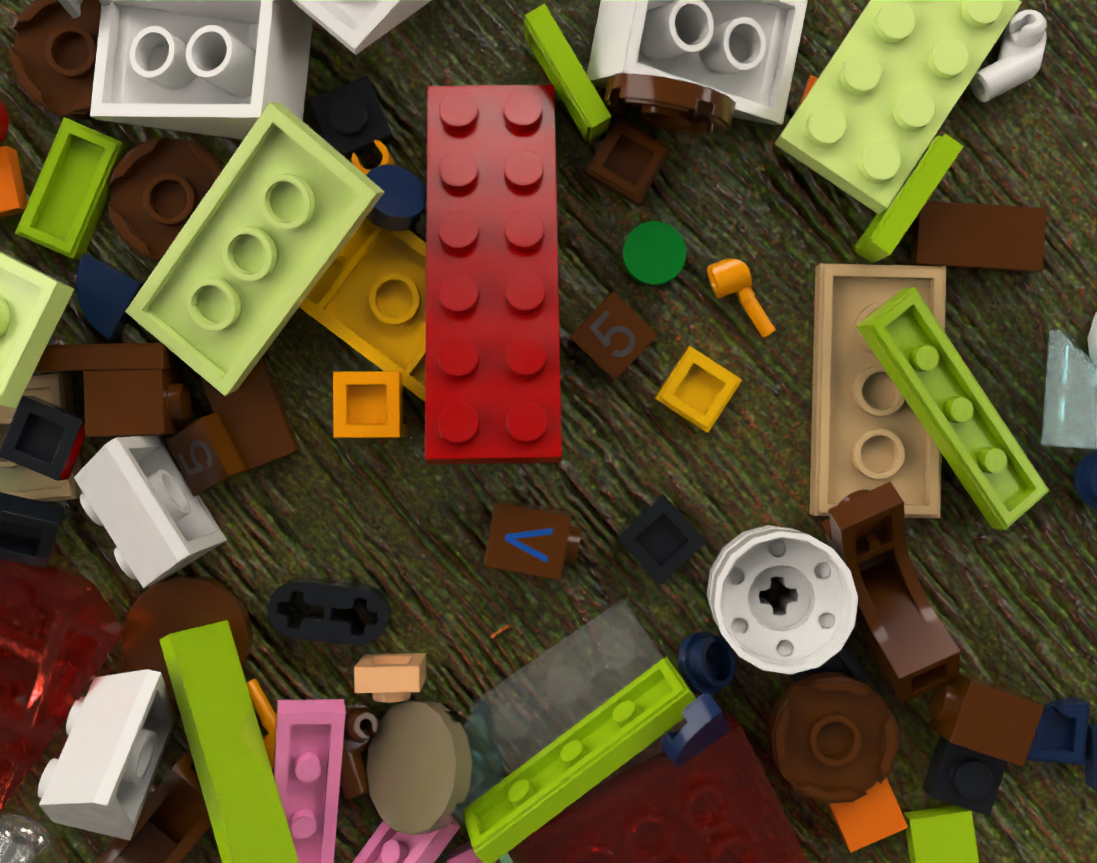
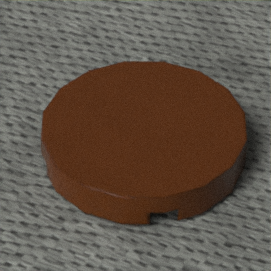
M34 0L20 13L13 28L17 31L14 39V47L11 45L9 47V63L17 84L34 103L63 118L94 119L90 116L102 5L99 0H83L80 6L81 15L75 19L71 17L58 0Z
M617 74L608 78L604 97V104L608 111L618 117H626L627 110L630 108L641 112L640 122L646 123V126L694 135L712 133L714 125L716 126V131L721 134L729 131L736 102L729 96L711 88L683 80L643 74Z
M153 138L129 150L113 170L109 187L112 188L110 194L111 204L108 203L109 219L121 240L141 256L160 262L224 169L225 164L199 143L187 139Z
M186 574L160 581L137 598L125 618L122 645L127 666L131 671L149 669L161 672L171 700L176 701L159 640L171 633L228 620L243 669L250 658L253 640V629L249 612L240 598L236 599L233 593L225 588L226 585L215 578Z
M840 672L811 674L790 685L775 703L767 726L769 752L782 777L803 796L827 804L853 802L867 795L866 790L872 788L877 781L881 784L891 772L899 749L897 722L884 699L861 679Z

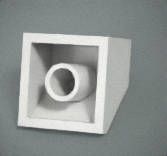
M161 435L116 437L106 443L74 477L83 492L80 495L83 509L97 525H104L117 546L114 549V555L120 568L131 579H138L143 588L166 579L227 541L200 496H193L168 445Z
M145 669L94 677L86 697L80 696L76 699L66 723V733L69 737L59 759H51L45 767L38 787V797L41 798L39 806L54 823L131 840L178 718L161 672Z

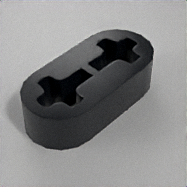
M306 577L294 578L278 587L271 595L267 606L268 619L273 628L283 636L293 639L347 645H367L377 640L388 626L391 618L390 602L386 595L377 587L360 583ZM297 591L304 593L303 599L305 604L325 607L324 614L310 613L302 619L301 623L294 622V612L284 609V602L293 599ZM359 598L367 600L368 611L377 613L378 620H371L364 630L356 629L355 618L335 615L336 608L351 609L357 604Z

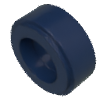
M381 165L370 170L366 176L385 193L366 218L374 225L389 231H403L413 227L418 222L427 201L426 190L420 179L409 170L395 165Z

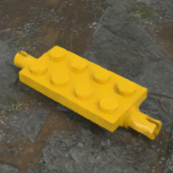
M365 218L299 308L383 371L402 372L403 386L425 402L426 242L409 229L389 231L374 225Z

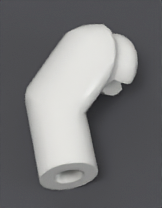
M1023 10L1012 17L1009 26L1003 34L997 62L977 71L970 81L973 94L978 100L987 102L1032 79L1037 74L1041 66L1047 39L1045 31L1047 22L1041 13L1035 10Z

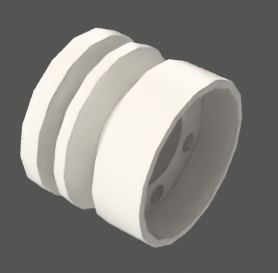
M771 525L743 531L721 548L709 570L706 595L713 619L720 633L739 657L763 671L795 674L818 668L841 651L855 627L858 595L850 569L833 548L806 533L793 528ZM777 577L782 585L790 589L788 595L779 597L778 607L772 608L765 598L759 597V592L770 589L771 578Z

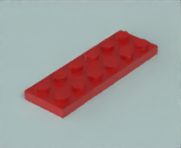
M554 84L427 86L425 461L427 465L561 463Z

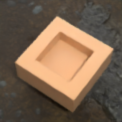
M426 653L364 654L354 667L355 693H372L374 701L385 703L401 702L410 699L411 692H420L426 680Z

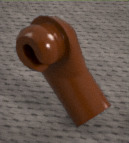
M363 704L351 705L345 709L340 791L344 799H352L369 791L366 766L362 759V754L372 737H376L379 732L380 722L376 712Z

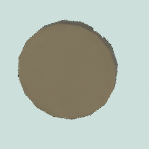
M405 701L392 707L380 720L379 732L376 737L371 739L366 769L370 797L380 818L394 831L419 835L429 834L447 827L455 818L449 816L454 812L457 804L465 802L469 792L472 757L468 736L460 722L452 721L450 715L446 713L450 710L441 703Z

